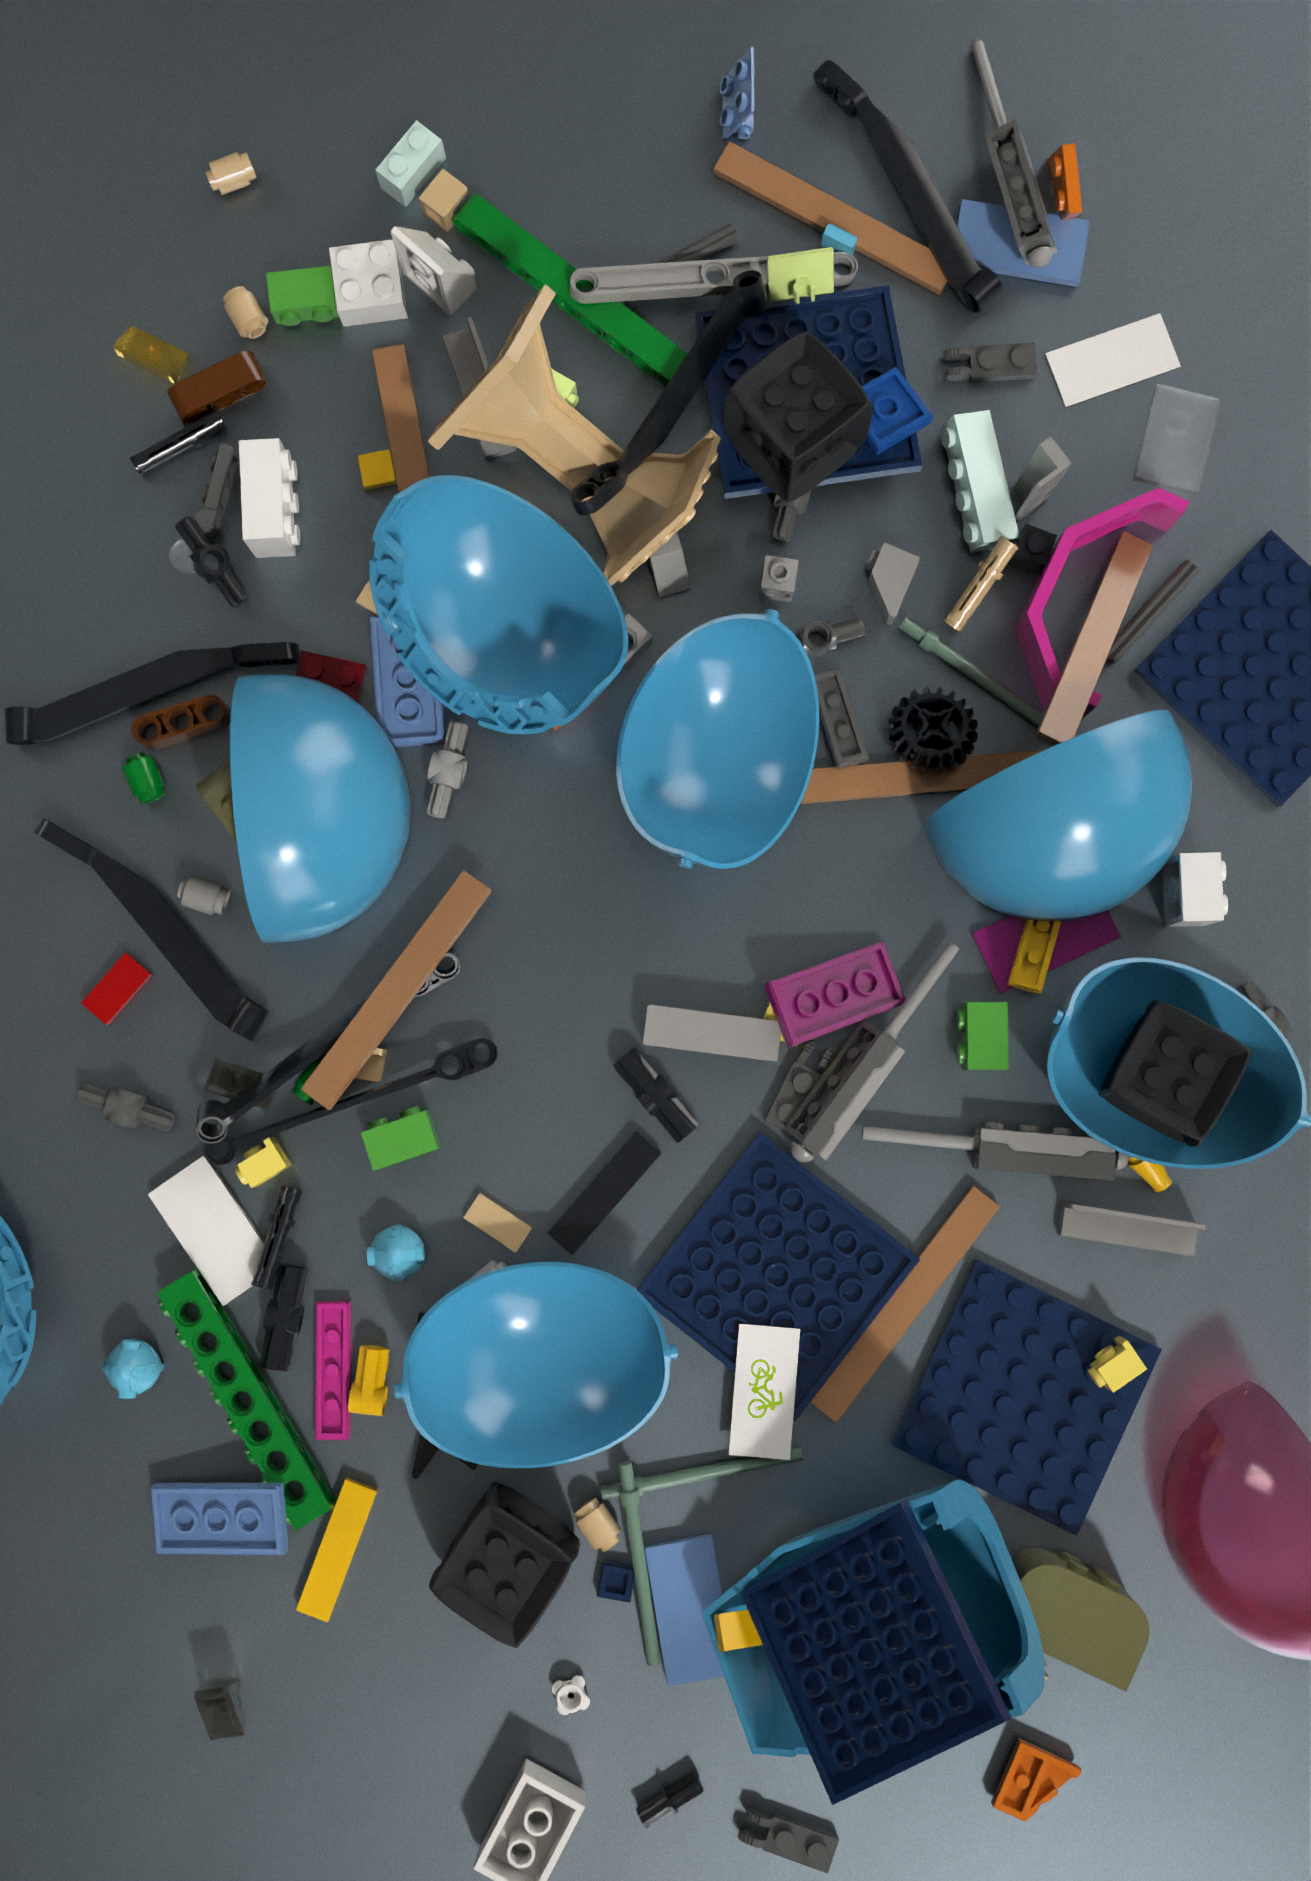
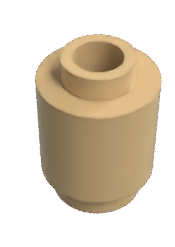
M238 152L211 161L209 162L211 170L205 171L212 190L216 191L219 189L221 195L251 185L250 181L257 179L247 152L240 155Z
M238 286L229 290L223 297V302L225 303L224 310L239 335L244 338L249 337L250 339L261 336L265 332L269 320L253 293L247 291L244 286Z
M596 1497L586 1502L573 1513L577 1519L575 1524L593 1550L601 1548L605 1552L620 1540L617 1534L622 1529L603 1502L599 1503Z

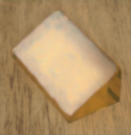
M133 325L113 346L115 352L122 358L174 384L177 383L191 357L190 354Z

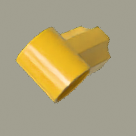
M375 1345L360 1346L356 1379L352 1383L349 1395L348 1412L383 1417L388 1394V1386H385L389 1363V1348Z

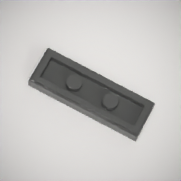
M840 667L814 674L818 690L819 716L836 770L869 761V755Z

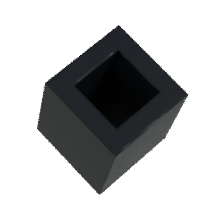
M1025 524L1019 533L1020 538L1015 543L1019 549L1016 550L1007 565L1038 576L1047 564L1057 535Z

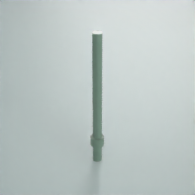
M908 617L904 619L899 628L920 642L918 646L928 653L932 651L1039 727L1044 716L1042 712L939 640L940 636L931 629L926 631Z
M800 1446L791 1448L790 1460L744 1457L643 1478L640 1475H635L634 1481L635 1486L639 1487L640 1496H643L645 1491L802 1461L803 1455ZM621 1482L600 1486L602 1499L619 1497Z
M622 1461L618 1463L621 1489L619 1490L620 1505L625 1508L647 1665L655 1666L660 1664V1655L638 1504L641 1503L639 1487L635 1486L632 1462Z

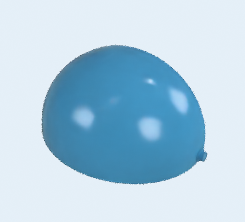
M766 609L765 614L762 615L744 613L720 617L702 624L681 637L667 649L648 671L632 698L625 715L616 759V776L622 805L636 830L651 844L678 858V865L680 867L691 869L692 864L717 869H731L745 865L758 858L778 840L788 827L807 789L814 766L819 736L818 690L814 672L805 649L793 632L778 619L779 612L773 609Z
M1156 958L1115 960L1103 964L1087 974L1068 996L1061 1010L1056 1009L1052 1016L1051 1022L1055 1025L1050 1038L1047 1060L1051 1089L1062 1109L1082 1130L1120 1153L1142 1161L1169 1167L1187 1169L1222 1168L1262 1157L1284 1144L1301 1127L1307 1129L1311 1125V1115L1306 1110L1307 1090L1304 1075L1289 1042L1271 1019L1253 1002L1228 984L1203 971L1180 963ZM1154 1000L1175 1006L1232 1036L1252 1051L1247 1068L1222 1115L1210 1133L1203 1139V1143L1197 1147H1190L1184 1142L1172 1139L1120 1111L1103 1097L1098 1096L1106 1076L1126 1039L1146 1012L1148 1004Z
M523 1263L477 1276L461 1284L436 1302L417 1324L409 1339L403 1359V1380L399 1384H394L396 1399L403 1398V1401H405L409 1417L417 1430L430 1443L442 1451L468 1462L485 1466L515 1469L548 1467L573 1462L602 1452L623 1441L643 1426L656 1412L664 1399L670 1380V1363L672 1359H678L676 1344L669 1345V1342H667L663 1325L652 1305L640 1292L618 1277L589 1266L574 1263Z

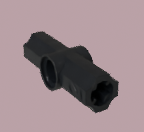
M635 1047L613 1065L617 1073L635 1092L634 1096L652 1117L655 1116L677 1143L699 1126L694 1116L678 1100V1094L660 1073L657 1074Z
M279 1264L273 1298L269 1300L264 1317L263 1328L266 1329L259 1362L260 1367L274 1371H288L290 1369L296 1335H299L304 1319L305 1305L302 1304L309 1268L293 1264Z

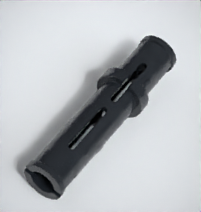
M215 409L192 424L189 421L184 423L183 429L158 441L140 453L132 455L130 460L137 472L143 476L144 473L193 446H196V448L202 446L203 440L223 429H227L218 411Z
M281 1186L274 1214L269 1215L268 1221L271 1224L253 1281H251L250 1285L272 1291L290 1228H294L296 1221L293 1219L303 1191L288 1186Z

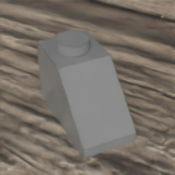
M676 532L667 543L662 545L647 559L659 599L691 590L682 546Z
M884 542L880 552L873 550L866 569L872 571L868 583L886 624L892 625L921 557Z

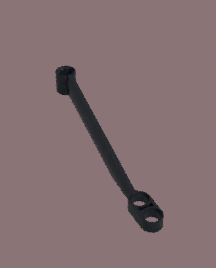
M826 60L813 73L815 83L846 114L861 119L949 285L958 293L960 301L968 310L973 313H979L1002 290L1000 279L990 269L980 268L977 265L911 140L872 104L864 89L836 63Z
M749 270L740 273L734 278V288L726 295L617 461L607 462L597 467L571 491L570 499L576 513L579 515H590L597 512L624 488L628 475L665 441L744 319L748 316H757L767 310L769 301L760 272ZM615 476L614 478H612V479H610V480L604 481L605 479H607V478H609V477ZM591 497V498L588 499V500L581 501V500H583L584 498Z
M293 642L242 644L225 648L180 650L43 707L6 708V743L11 745H32L37 742H49L232 665L258 667L296 664L299 662V644Z
M42 818L34 833L90 865L213 1017L233 1032L253 1041L270 1012L240 995L152 885L137 873L61 827Z
M450 948L445 955L454 960L453 966L448 970H440L436 967L414 997L422 996L458 975L460 960L453 948ZM367 999L351 1008L228 1102L223 1104L216 1100H209L201 1104L197 1110L196 1134L198 1138L206 1143H217L223 1140L227 1134L228 1124L240 1118L331 1049ZM214 1119L219 1122L216 1124H209L205 1121Z
M473 1039L439 1053L431 1068L338 1100L331 1110L321 1106L232 1139L226 1135L223 1140L227 1141L229 1151L223 1158H214L211 1155L210 1148L213 1143L204 1142V1154L213 1164H228L235 1157L236 1148L408 1088L434 1077L452 1081L488 1068L497 1060V1047L489 1039ZM480 1043L487 1045L490 1049V1057L484 1063L477 1062L473 1057V1049ZM449 1055L456 1057L459 1061V1069L453 1075H447L441 1067L443 1059Z

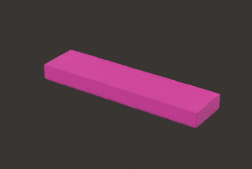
M352 1301L316 1302L315 1440H349L351 1438V1413L348 1412V1403L351 1390Z

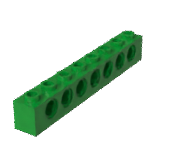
M195 1269L158 1291L157 1294L160 1298L158 1305L162 1313L167 1318L171 1317L177 1327L175 1334L179 1342L184 1347L188 1346L194 1356L192 1363L200 1376H206L211 1385L209 1391L214 1402L218 1406L223 1405L229 1416L227 1423L231 1431L236 1436H241L246 1445L244 1452L252 1465L257 1464L263 1474L261 1478L262 1483H283L286 1523L288 1525L292 1524L297 1531L331 1510L337 1502L222 1304L199 1270ZM188 1302L195 1303L198 1306L200 1314L197 1320L189 1318L186 1314ZM205 1332H211L215 1335L217 1339L215 1349H210L204 1345L203 1335ZM221 1362H229L233 1366V1378H226L221 1374ZM239 1391L247 1392L251 1396L252 1404L250 1407H243L238 1403L237 1394ZM256 1421H262L268 1425L269 1435L267 1437L259 1436L255 1432L254 1424ZM273 1451H280L286 1456L287 1463L285 1466L274 1464L271 1458ZM289 1482H300L304 1487V1495L296 1496L292 1494L289 1490Z

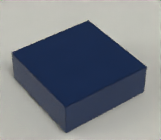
M603 1560L597 1597L630 1603L635 1579L633 1565Z

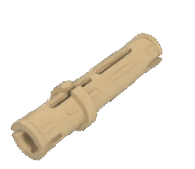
M1003 536L999 538L1000 540L987 559L980 561L978 564L980 569L944 619L947 624L962 632L963 627L980 605L996 579L1000 580L1004 574L1001 572L1016 550L1019 549L1017 545Z

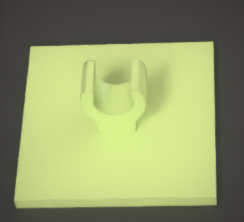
M833 247L767 256L769 302L793 299L795 303L799 304V298L810 296L811 302H813L816 295L834 293Z

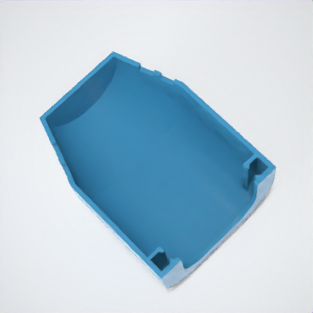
M954 1480L802 1533L775 1549L770 1556L748 1572L743 1579L701 1612L752 1754L795 1757L797 1754L810 1755L764 1646L760 1645L719 1652L713 1615L748 1610L740 1592L899 1502L908 1500L1011 1718L1024 1715L1040 1697L1045 1683V1663L1038 1627L1000 1529L983 1498L969 1483L963 1480Z

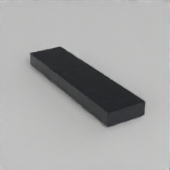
M636 1131L547 1234L573 1255L661 1155V1152Z

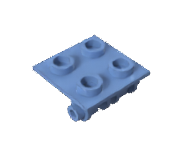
M751 47L741 59L737 60L736 64L722 77L720 82V94L723 95L720 125L723 127L724 141L733 133L738 134L740 139H748L754 131V115L752 114L754 112V47Z

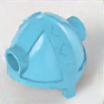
M401 1224L384 1229L376 1235L371 1247L367 1248L368 1266H373L379 1274L391 1279L393 1282H400L410 1278L420 1270L425 1261V1249L422 1240L416 1232L408 1227L401 1226Z
M136 1338L122 1340L121 1343L114 1347L103 1363L104 1374L109 1383L118 1390L117 1397L123 1399L136 1398V1394H141L151 1388L158 1379L160 1372L164 1370V1363L160 1361V1357L155 1349L147 1342Z

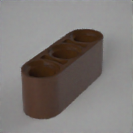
M247 350L234 354L173 384L168 389L167 394L181 422L184 424L189 421L192 424L215 409L217 411L223 410L258 393L268 383L254 353Z
M204 695L137 717L132 723L131 734L136 741L146 748L152 750L161 749L226 728L230 724L231 708L216 695ZM215 705L221 706L220 715L215 719L209 720L207 718L208 710ZM182 715H188V725L183 729L177 730V719ZM150 725H156V735L151 739L145 740V729Z

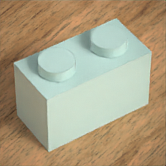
M416 120L376 168L375 171L380 188L404 207H407L446 160L442 139Z

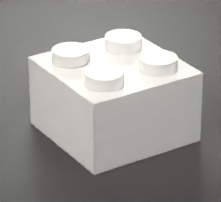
M393 239L329 248L337 312L343 327L408 318L401 265Z
M1221 852L1179 853L1170 857L1163 866L1165 927L1206 926L1224 920V915L1228 912V899L1223 894L1222 881L1226 879L1227 870L1225 861H1221Z

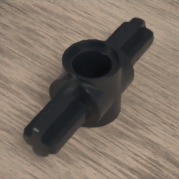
M188 516L175 525V529L193 552L189 557L193 561L195 572L200 577L206 579L208 584L214 582L230 606L235 607L245 601L247 594L230 572L234 567L230 563L228 552L222 546L217 545L214 539L209 542L192 517ZM205 554H211L217 558L219 564L217 570H212L206 566L204 562Z

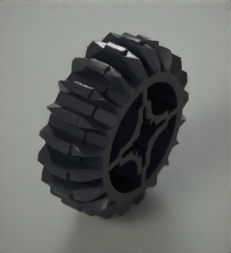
M927 686L923 689L922 695L914 689L910 694V699L903 696L900 699V707L895 706L891 714L893 718L889 719L888 728L891 730L888 733V740L894 742L891 748L893 753L902 752L899 758L901 763L908 760L912 761L910 765L912 771L919 765L923 766L924 775L929 773L930 768H934L937 775L942 774L944 766L952 772L955 770L956 763L964 764L967 759L966 755L973 753L975 748L973 743H976L978 739V733L975 732L978 727V720L971 719L974 715L973 708L964 709L966 705L965 698L958 701L954 700L956 695L954 690L946 696L943 695L941 686L937 688L936 693H931ZM909 720L914 723V728L918 732L914 741L907 731L906 723ZM951 721L958 730L959 740L957 742L952 738V733L948 730ZM939 728L938 733L936 731L934 733L930 732L932 729L937 730Z

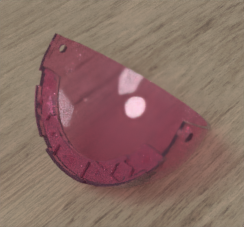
M1246 1381L1210 1401L1198 1413L1200 1415L1187 1432L1184 1431L1171 1454L1163 1484L1162 1508L1164 1509L1165 1539L1172 1560L1187 1588L1215 1619L1231 1632L1254 1646L1284 1657L1311 1661V1443L1271 1394L1259 1385Z

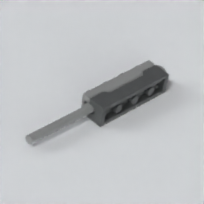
M976 41L972 44L971 48L995 129L984 133L1017 247L1026 265L1030 264L1033 267L1041 268L1049 264L1053 254L1058 252L1025 140L1016 119L1009 123L1007 122L984 42Z
M948 942L883 1032L863 1020L784 1127L786 1132L801 1142L798 1145L793 1141L791 1145V1153L797 1161L809 1162L814 1159L813 1155L815 1153L824 1160H827L905 1053L895 1043L898 1032L957 954L959 948L956 945Z
M986 1122L985 1128L976 1127L974 1136L862 1127V1140L974 1150L973 1168L1114 1181L1115 1170L1124 1168L1129 1161L1128 1155L1106 1146L1088 1133H1086V1137L1073 1136V1129L1053 1127L1052 1134L1039 1133L1040 1126L1019 1125V1131L1006 1130V1123Z

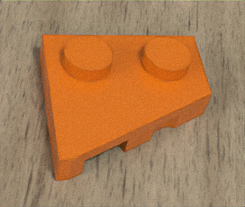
M1071 143L1061 145L1047 158V165L1055 193V208L1059 211L1061 220L1073 219L1082 213L1076 145Z
M1018 1738L991 1800V1804L994 1808L1025 1822L1038 1811L1041 1804L1049 1802L1058 1794L1057 1789L1070 1778L1076 1779L1080 1776L1082 1770L1079 1765Z

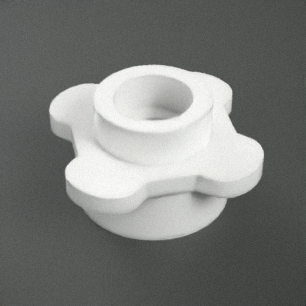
M575 1675L572 1680L565 1682L557 1680L554 1682L552 1692L557 1696V1711L560 1714L568 1715L569 1713L577 1712L580 1709L585 1710L589 1707L590 1698L585 1694V1679L582 1676ZM569 1692L574 1693L573 1698L568 1697Z

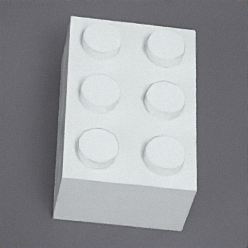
M279 438L239 440L243 541L256 558L296 556L295 545H300L299 526L294 525V513L299 512L298 495L293 493V481L298 479L296 461L291 460L290 450L284 448Z
M526 1759L477 1851L473 1869L494 1881H547L585 1809L587 1791Z

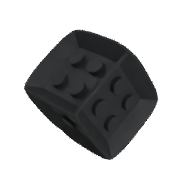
M805 331L793 336L748 369L733 384L725 397L723 424L731 443L746 463L776 495L786 502H791L824 481L858 451L869 433L872 405L859 382L819 339Z
M1154 1000L1148 1004L1146 1012L1126 1039L1106 1076L1098 1096L1103 1097L1120 1111L1172 1139L1184 1142L1190 1147H1197L1203 1143V1139L1210 1133L1222 1115L1247 1068L1252 1051L1232 1036L1175 1006Z
M493 1482L458 1531L444 1556L442 1564L435 1569L429 1582V1589L449 1609L487 1635L503 1644L518 1648L534 1629L563 1584L572 1562L578 1556L580 1540L561 1521L528 1498L507 1486Z

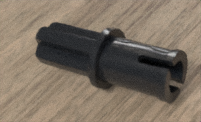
M691 1774L669 1789L663 1787L661 1794L642 1806H638L636 1811L646 1829L649 1828L650 1825L670 1813L677 1814L678 1808L701 1795L704 1789L700 1779L695 1774Z

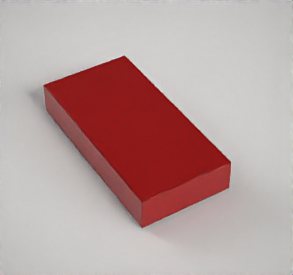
M125 952L81 1004L105 1025H110L153 974L129 953Z

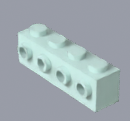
M990 410L953 415L941 426L940 437L942 445L946 448L949 460L948 473L954 481L956 506L961 511L964 524L963 536L969 545L970 553L993 550L1001 536L1013 543L1020 536Z

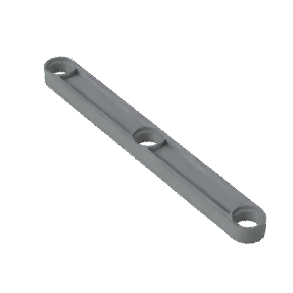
M842 251L834 252V265L844 263L850 268L848 275H840L834 270V287L847 286L856 275L858 269L857 260L852 254L849 255ZM767 256L581 268L573 272L570 279L569 292L575 301L583 304L725 295L734 288V278L740 273L749 270H756L761 273L765 290L768 292ZM716 271L722 275L723 281L714 284L709 282L705 275L708 272ZM579 280H588L593 284L594 288L589 292H581L576 288L575 284Z

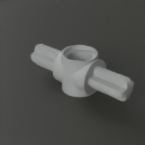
M451 721L443 750L434 751L427 780L433 784L426 811L431 817L444 819L452 790H458V788L462 787L468 763L466 757L462 755L469 729L464 723Z

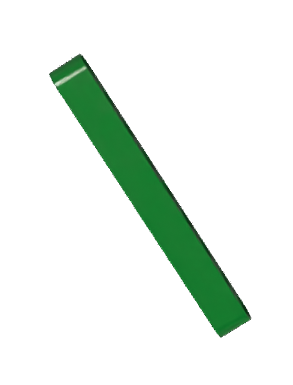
M471 193L451 218L454 226L463 235L537 291L546 284L556 293L551 302L666 388L688 353L621 302L583 304L575 301L570 295L569 288L571 276L577 269L481 196ZM579 280L575 284L576 288L581 292H589L594 288L593 284L588 280Z

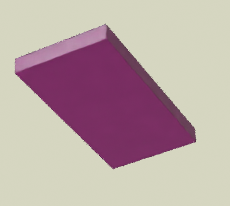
M1107 910L1079 920L1061 921L1048 971L1121 938L1109 911ZM1008 916L971 934L999 994L1014 988L1007 984L1026 919ZM1048 921L1050 927L1046 933L1049 935L1054 921Z
M884 941L764 984L787 1048L903 1005L906 1001Z

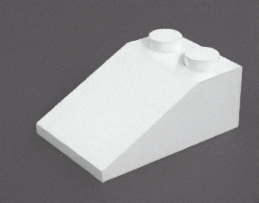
M397 226L391 230L403 274L449 316H452L477 289L474 269L465 260L461 259L458 261L453 257L449 246L438 237L433 239L427 232Z

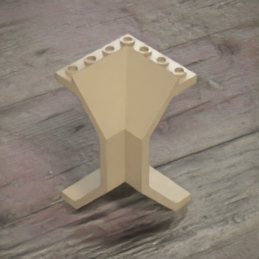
M545 284L525 306L496 359L440 420L427 442L439 451L454 434L517 447L572 491L597 467L607 462L617 461L624 452V449L616 445L561 398L557 392L540 326V321L556 293ZM712 429L684 454L652 453L628 475L626 485L619 493L597 512L590 514L607 551L608 557L602 573L611 586L616 581L621 583L625 581L633 571L646 562L654 552L667 543L695 515L696 509L694 505L703 495L702 485L711 475L709 467L719 455L716 450L721 437ZM615 476L609 477V478L605 479L604 481L610 480V479L614 478ZM591 497L584 498L582 501L588 500Z

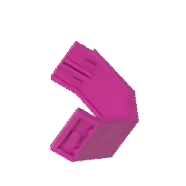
M1158 487L1066 528L1054 543L1047 564L1039 574L1014 628L1044 713L1059 681L1061 672L1043 623L1042 613L1069 553L1133 522H1144L1167 532L1184 514L1189 504L1188 500ZM1093 691L1082 719L1097 707L1102 694Z

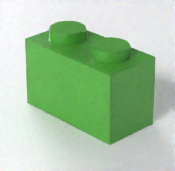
M331 266L266 273L270 312L276 324L281 323L285 326H294L299 324L300 321L328 322L334 317H339Z
M1008 1002L962 1003V1010H957L956 1014L957 1029L962 1030V1043L957 1044L958 1063H963V1070H1009Z
M419 1106L399 1112L401 1119L388 1122L387 1117L367 1123L369 1130L361 1132L373 1171L441 1148L429 1110L421 1112Z

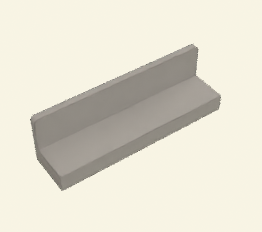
M472 317L467 318L468 328L442 336L463 395L489 367ZM479 440L486 461L517 451V448L514 446Z
M1051 436L1039 444L1013 487L1024 500L1023 505L1015 516L1017 525L1045 504L1072 464Z
M650 1004L647 1007L643 1045L777 1062L781 1029L777 1020Z
M1063 1201L1058 1235L1195 1257L1198 1229L1205 1230L1206 1225Z

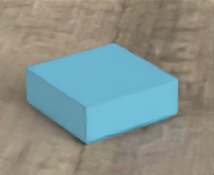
M828 224L823 233L820 248L833 247L834 252L842 251L853 255L858 238L832 224Z

